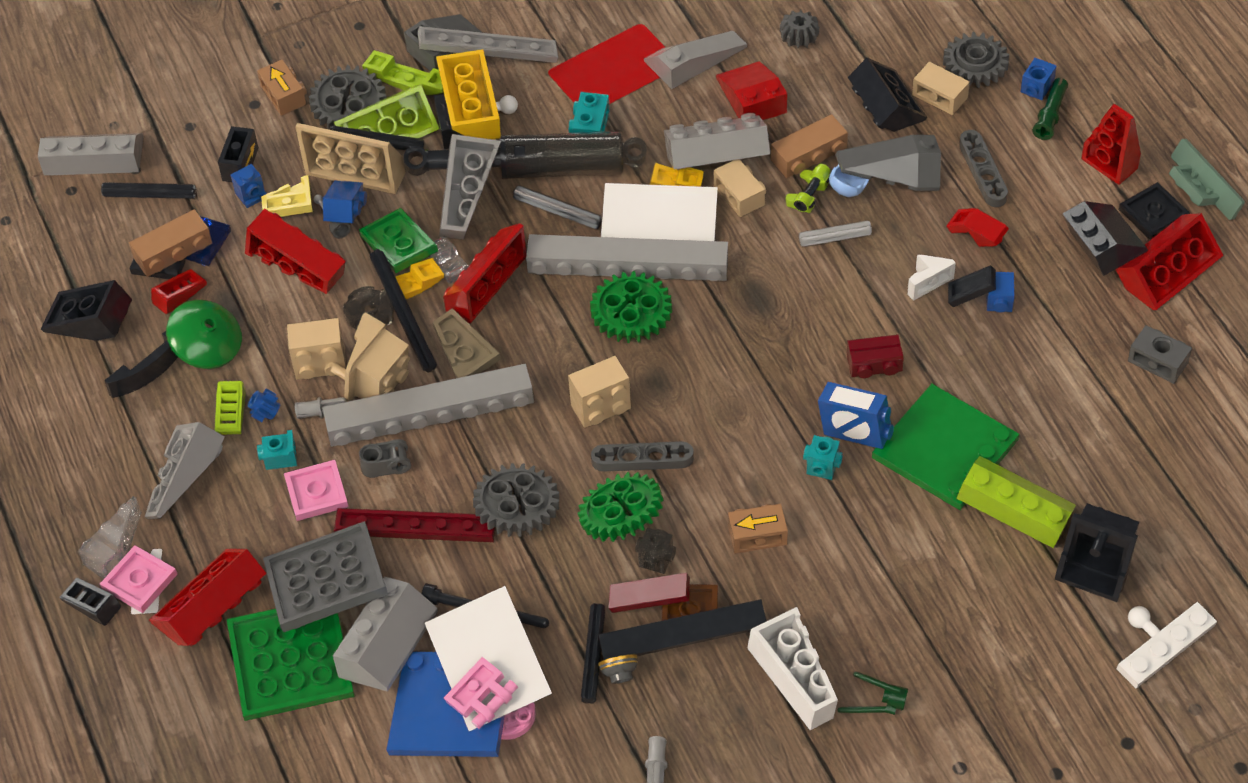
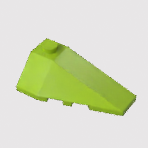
M421 85L410 87L333 122L335 126L412 138H420L439 130Z

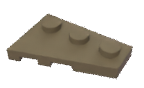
M453 308L433 321L434 330L456 378L482 373L500 360V353Z

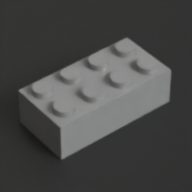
M755 113L743 114L738 119L722 117L713 123L697 121L693 123L694 126L672 125L669 130H664L667 158L674 170L770 154L767 125Z

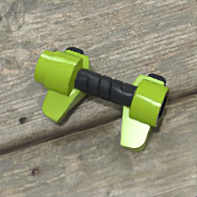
M818 164L813 171L803 170L800 173V177L806 180L808 186L804 192L787 194L786 205L800 212L811 213L815 206V198L812 196L816 190L824 191L828 186L830 168L825 164Z

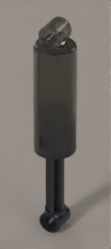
M620 131L500 136V148L492 167H501L502 179L620 175L623 173L624 163L631 167H638L645 162L647 147L645 142L637 137L629 138L622 142V133ZM420 146L409 147L403 157L406 169L410 174L416 176L422 175L429 170L447 169L449 150L428 151V149L424 150ZM631 148H637L641 151V154L634 157L628 151ZM418 156L423 161L419 165H413L410 163L411 159Z

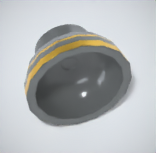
M636 654L606 659L599 662L598 665L602 673L610 677L611 684H618L633 680L632 672L636 669L638 660Z

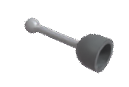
M319 194L315 195L313 198L314 202L323 209V197ZM329 223L330 232L337 239L344 238L350 232L351 227L349 223Z

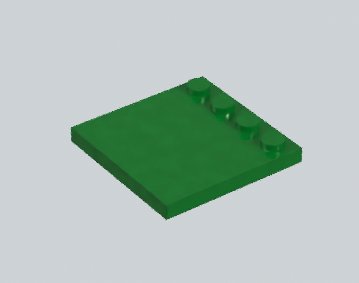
M931 383L894 426L893 435L890 440L886 441L883 449H874L872 458L956 509L961 510L966 503L956 498L974 462L981 456L998 465L1019 440V433Z
M276 609L227 619L244 721L355 697L352 681L338 677L333 659L334 653L343 641L338 613L286 632L282 631Z

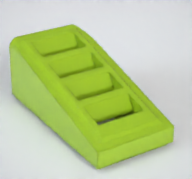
M219 381L217 384L215 431L221 435L241 434L246 395L242 381ZM222 421H236L235 423L222 424Z

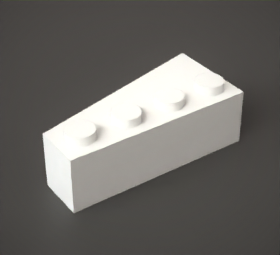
M795 607L752 628L747 647L806 726L812 730L833 719L838 699L825 670L821 668L817 651L813 649L810 643L809 633L806 626H803L800 620L798 608Z

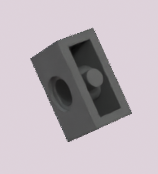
M1145 325L1131 345L1128 362L1174 384L1189 363L1192 347Z

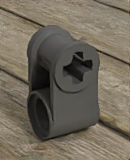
M395 439L388 442L364 445L359 451L362 474L369 478H375L384 475L402 474L411 469V462L407 458V442Z

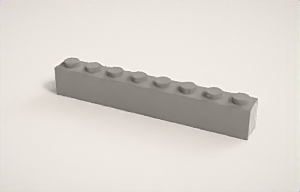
M529 234L526 256L528 273L610 277L616 275L617 277H622V272H625L628 277L635 271L636 277H640L645 272V278L655 276V278L727 281L728 242Z
M526 364L322 408L332 447L360 440H370L383 435L397 434L406 430L421 429L429 425L448 423L452 420L472 418L476 415L499 412L512 407H523L534 403Z

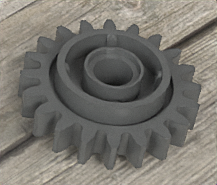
M972 32L971 37L963 33L962 39L954 37V43L948 42L947 48L944 49L943 65L945 70L969 81V86L975 83L977 88H979L981 82L989 86L990 80L997 83L998 77H1004L1005 71L1008 70L1009 54L1006 53L1007 47H1001V40L993 42V35L986 39L985 33H982L980 37H977L975 32Z

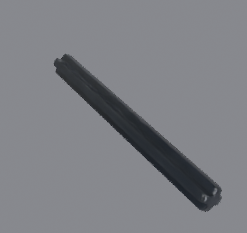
M376 249L370 253L372 264L422 370L429 373L436 369L437 364L384 252Z

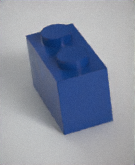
M334 180L323 197V221L353 223L357 215H360L361 208L367 202V192L363 191V182Z

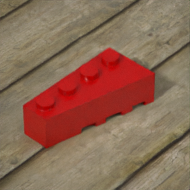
M264 208L247 227L246 255L252 257L256 254L262 257V263L269 266L274 263L281 268L283 273L289 276L296 274L301 282L325 294L330 291L344 274L346 261L338 253L329 251L318 240L306 236L298 227L291 226L277 213H271Z

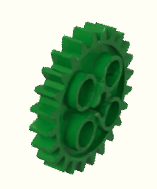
M635 271L628 277L625 272H622V278L612 275V282L604 279V287L598 285L597 293H592L590 308L594 325L599 326L600 333L607 331L608 338L617 335V342L621 341L623 337H626L627 343H630L632 338H636L639 343L641 342V336H645L649 340L651 332L658 335L659 327L665 329L666 321L671 320L672 299L671 295H668V288H663L662 281L655 283V276L645 279V272L640 277H636Z
M627 472L624 478L617 474L615 480L611 481V479L606 478V484L604 485L597 483L598 489L589 490L590 496L582 498L584 503L579 505L580 512L577 514L583 530H585L587 535H592L594 540L600 537L601 541L604 542L610 537L611 541L614 542L617 536H621L622 540H625L628 533L635 536V530L640 529L644 531L645 523L653 524L651 517L659 516L658 510L663 508L661 502L664 501V498L654 478L649 479L647 474L641 477L639 472L631 477L630 473Z

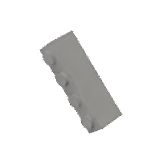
M143 133L48 136L40 138L38 160L44 176L139 172L144 136Z
M384 576L383 579L388 595L369 601L334 653L333 659L339 678L388 692L427 630L425 622L432 620L437 614L438 609L409 583Z

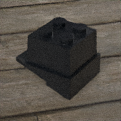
M1087 503L1081 515L1074 513L1054 580L1118 602L1126 583L1138 538L1136 534L1139 521Z

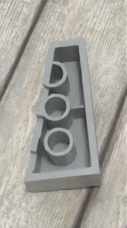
M452 134L439 232L440 237L464 239L501 141Z

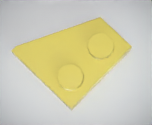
M308 175L301 177V183L291 188L289 184H286L277 191L261 196L262 209L265 208L271 213H277L280 217L313 212Z

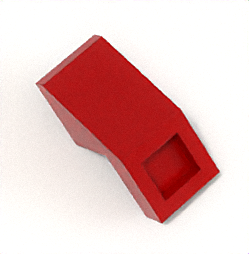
M977 208L959 209L946 225L951 233L969 232L978 247L997 246L1009 230L1007 225Z

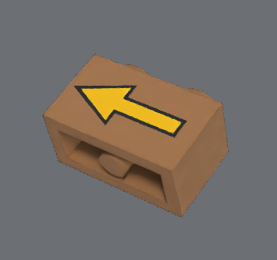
M283 60L257 70L260 87L281 116L306 105L304 95L307 94L304 84L302 81L298 82L296 80L293 68L291 66L287 67Z
M766 504L757 508L737 509L733 512H728V529L734 554L787 545L788 530L781 504Z

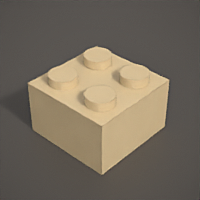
M338 318L287 324L288 346L296 379H310L327 375L335 376L331 369L336 363L346 369L345 347Z
M616 356L568 375L571 406L584 428L599 424L609 417L623 414L626 410L631 409L629 377Z

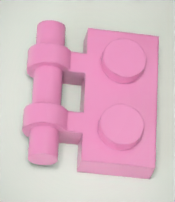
M482 657L444 699L446 703L465 718L473 711H476L478 715L471 722L480 729L486 722H491L495 717L494 713L503 703L507 704L512 699L511 695L518 686L511 680L504 687L499 685L504 678L503 673ZM490 692L494 693L495 696L486 706L481 703Z

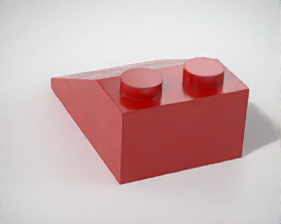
M760 61L716 75L717 81L738 118H741L743 114L755 113L762 120H766L787 113L788 93L779 78Z

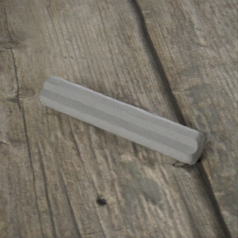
M862 221L799 233V242L804 247L867 236L872 233L870 221Z

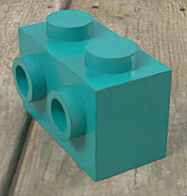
M588 92L580 93L579 101L574 102L573 115L575 116L574 119H570L568 128L569 133L572 134L573 144L602 146L610 113L609 95Z

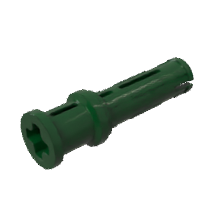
M1056 78L1053 81L1045 107L1037 115L1038 122L1034 124L1032 132L1038 139L1049 140L1053 137V127L1059 121L1058 111L1068 88V82L1065 79H1062L1061 85H1059L1060 78Z

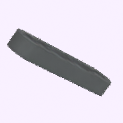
M975 130L964 131L960 136L959 147L985 202L991 207L1003 206L1007 201L1008 190L982 136ZM980 156L983 157L985 161L979 163L975 162L973 158ZM990 174L994 178L992 180H984L981 176Z
M682 441L606 444L596 446L591 452L592 466L596 470L603 472L679 469L690 466L694 459L693 447L689 443ZM652 452H659L663 455L659 460H652L648 457ZM667 452H670L671 459H667ZM684 452L685 457H679V453ZM626 453H633L637 456L633 461H625L622 458ZM614 454H617L618 461H614ZM602 455L606 456L605 461H600Z

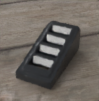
M76 578L59 597L66 604L104 626L108 624L121 608L120 603L113 594L79 578ZM83 589L82 593L75 599L77 594Z

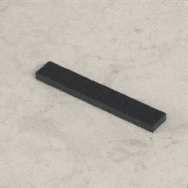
M762 599L603 633L599 634L603 657L606 660L631 654L641 656L750 632L752 628L767 622Z

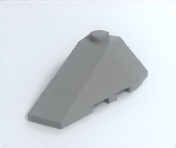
M729 31L662 48L644 58V62L673 89L747 48V43L734 31Z
M200 422L176 426L164 453V456L168 458L167 463L158 472L161 482L152 492L145 514L147 519H158L166 513L214 459L219 456L223 448L222 442L225 436Z

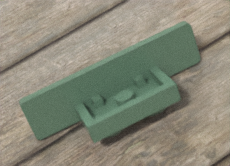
M1181 139L1171 155V158L1179 166H1173L1169 175L1175 180L1176 185L1190 196V200L1198 206L1216 205L1229 220L1235 219L1245 204L1243 198L1187 139Z

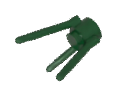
M854 672L853 675L885 689L882 702L887 703V706L839 707L837 711L839 713H889L895 715L896 709H904L908 688L890 685L862 673Z

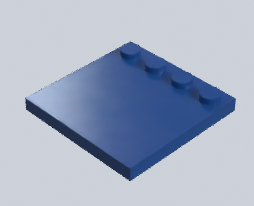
M412 652L401 670L386 750L391 756L499 757L505 715L483 725L480 729L476 728L469 731L463 715L446 703L444 699L452 689L437 652Z

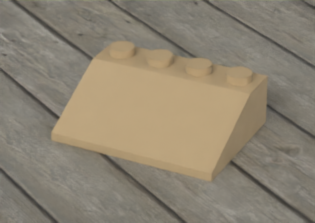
M300 123L296 124L295 127L306 175L333 181L363 182V187L396 194L406 172L403 156L389 142Z

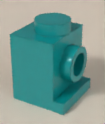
M287 430V434L262 437V444L257 445L259 460H264L266 470L297 466L296 443L292 430Z

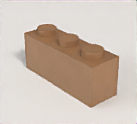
M831 114L772 143L771 161L786 178H789L815 164L823 162L825 159L835 155L837 151L847 149L848 132Z
M194 209L129 242L134 260L148 277L212 244L209 228Z

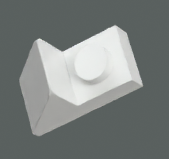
M917 255V273L913 274L908 282V295L914 301L954 279L955 261L953 259Z

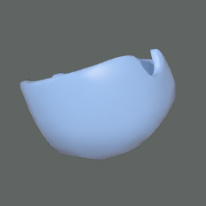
M839 164L833 168L829 176L832 188L838 194L846 197L858 196L869 181L866 178L842 173Z

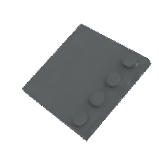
M365 521L263 558L279 623L283 632L297 629L308 623L388 595Z

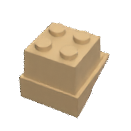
M366 312L363 314L355 333L354 339L357 342L347 368L345 369L336 363L331 369L333 374L345 380L344 398H346L347 402L351 401L354 396L363 399L394 392L395 386L398 383H403L409 374V370H407L410 360L408 356L409 345L385 329L386 324Z

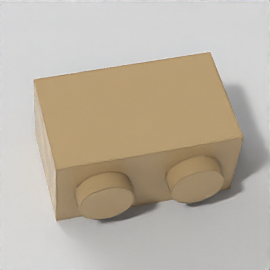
M928 62L913 79L912 95L953 115L967 100L970 82L961 76H957L940 66Z
M740 159L733 160L714 170V187H718V192L739 217L765 205L766 188L761 181H757L750 167L744 165Z

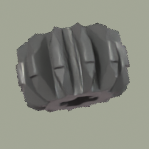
M802 10L798 13L791 11L790 15H784L783 21L780 24L782 41L787 42L789 47L796 45L799 48L803 45L808 48L809 43H815L819 34L820 27L818 26L817 17L812 16L811 12L803 13Z

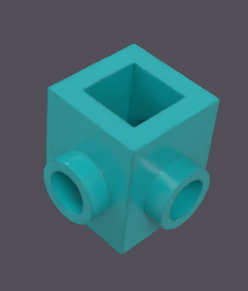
M814 435L811 445L807 444L804 450L803 460H807L806 474L832 480L836 467L840 468L843 459V453L839 452L840 441L833 440L830 437Z

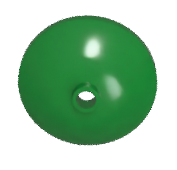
M208 300L185 302L172 312L167 322L166 337L169 346L182 361L191 366L202 369L222 367L235 358L241 347L242 332L239 323L230 311L215 302Z

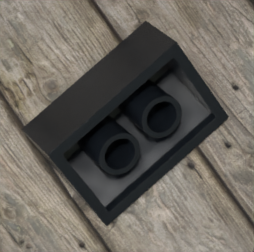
M866 57L849 75L848 79L853 85L852 90L862 98V105L873 115V122L880 129L886 128L895 132L921 123L928 118L895 69Z
M1083 201L1062 213L1070 233L1103 276L1148 251L1113 205Z

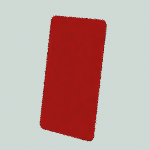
M637 24L551 68L548 74L573 102L579 101L581 92L609 95V104L660 78L644 62V58L665 48V46L645 25Z

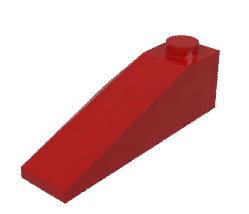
M1113 104L1083 145L1081 159L1118 185L1132 175L1139 166L1141 151L1134 116Z

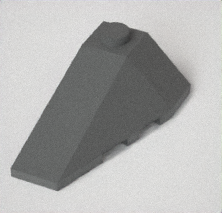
M909 135L840 150L835 154L842 173L866 179L877 177L885 179L886 184L894 185L897 182L908 185V189L914 191H939L941 151L935 135Z

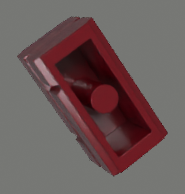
M899 334L847 340L846 353L851 377L865 379L876 374L890 376L903 371L904 358Z

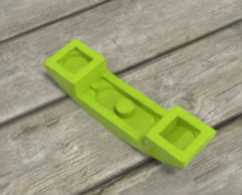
M375 50L362 65L363 69H368L369 74L375 73L377 79H381L382 82L401 90L421 85L425 95H437L444 92L439 70L435 68L430 73L395 63L394 56Z

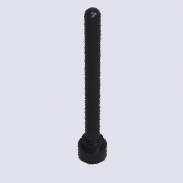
M425 583L421 593L433 605L441 603L460 607L473 601L442 593V590L438 589L437 585ZM516 611L523 624L540 628H547L549 626V620L545 617Z

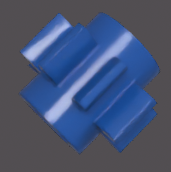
M267 388L263 393L259 391L254 392L248 402V408L251 409V417L260 422H263L264 418L272 420L280 408L276 394Z

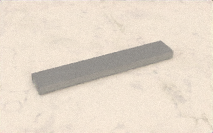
M419 26L418 29L419 49L453 53L483 49L485 56L556 63L558 60L556 40Z

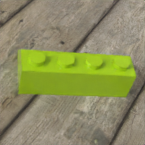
M981 456L978 457L971 467L956 498L1052 548L1055 547L1076 507L1070 501Z

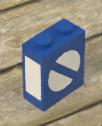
M827 382L818 399L824 435L883 449L886 441L891 439L894 431V426L890 420L891 408L888 407L887 395Z

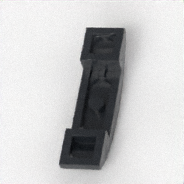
M166 331L162 333L164 343L130 370L123 365L104 380L109 396L112 398L120 397L146 386L162 375L175 362L178 356L169 346Z

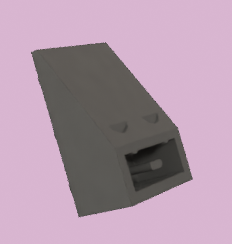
M461 14L422 20L406 30L404 36L407 52L431 72L433 68L438 69L436 56L456 53L419 49V26L483 32Z

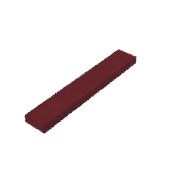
M337 508L334 532L365 521L370 537L494 543L496 527L488 530L487 523L481 524L480 516L475 514Z

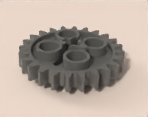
M349 65L346 66L345 70L337 66V72L334 73L331 69H328V76L321 74V81H314L315 87L310 88L311 95L309 96V101L314 118L319 119L321 126L327 123V129L330 130V127L334 125L333 122L357 112L356 110L359 111L385 99V86H382L381 79L376 80L375 73L369 75L367 68L360 72L358 65L354 70H351Z
M511 463L510 469L500 465V472L491 469V477L483 475V482H477V489L473 491V508H475V515L480 516V523H487L488 530L497 527V534L506 530L508 537L512 535L513 531L517 532L519 537L522 536V532L525 530L528 534L532 535V528L542 531V523L550 525V518H555L556 510H559V491H557V484L552 483V477H545L544 470L536 473L535 466H532L529 470L525 469V463H522L520 468H516L514 463ZM509 484H511L514 489V495H512V488ZM519 505H521V512L523 513V515H521L519 511Z

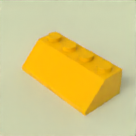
M483 49L436 56L452 130L464 136L492 140L499 139L501 136L500 118Z

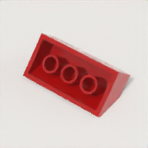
M1202 213L1181 215L1145 244L1147 252L1115 270L1128 292L1152 310H1157L1224 255Z
M518 223L500 229L495 236L488 240L486 247L481 253L475 255L470 266L460 273L458 280L453 286L446 289L443 296L446 312L453 308L467 323L471 324L525 260L527 253L524 226Z
M226 549L155 613L149 621L177 645L193 646L202 639V633L208 627H214L223 619L221 615L224 612L235 608L241 603V597L247 591L250 592L256 589L262 582L260 579L267 573L248 549Z

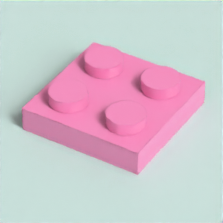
M335 460L284 473L297 521L333 512L337 508L348 507Z
M134 545L104 578L100 586L103 590L113 594L117 599L144 613L178 574L174 567Z

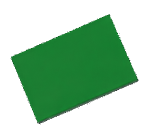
M402 208L359 229L360 236L373 250L379 249L384 252L391 269L395 273L438 252L435 242Z

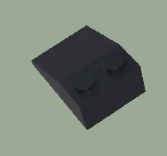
M116 280L60 291L45 318L41 330L45 333L94 341L116 337L121 323L128 312L132 298Z

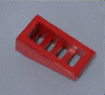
M189 269L151 288L152 303L163 313L168 314L205 287L207 281L195 271Z

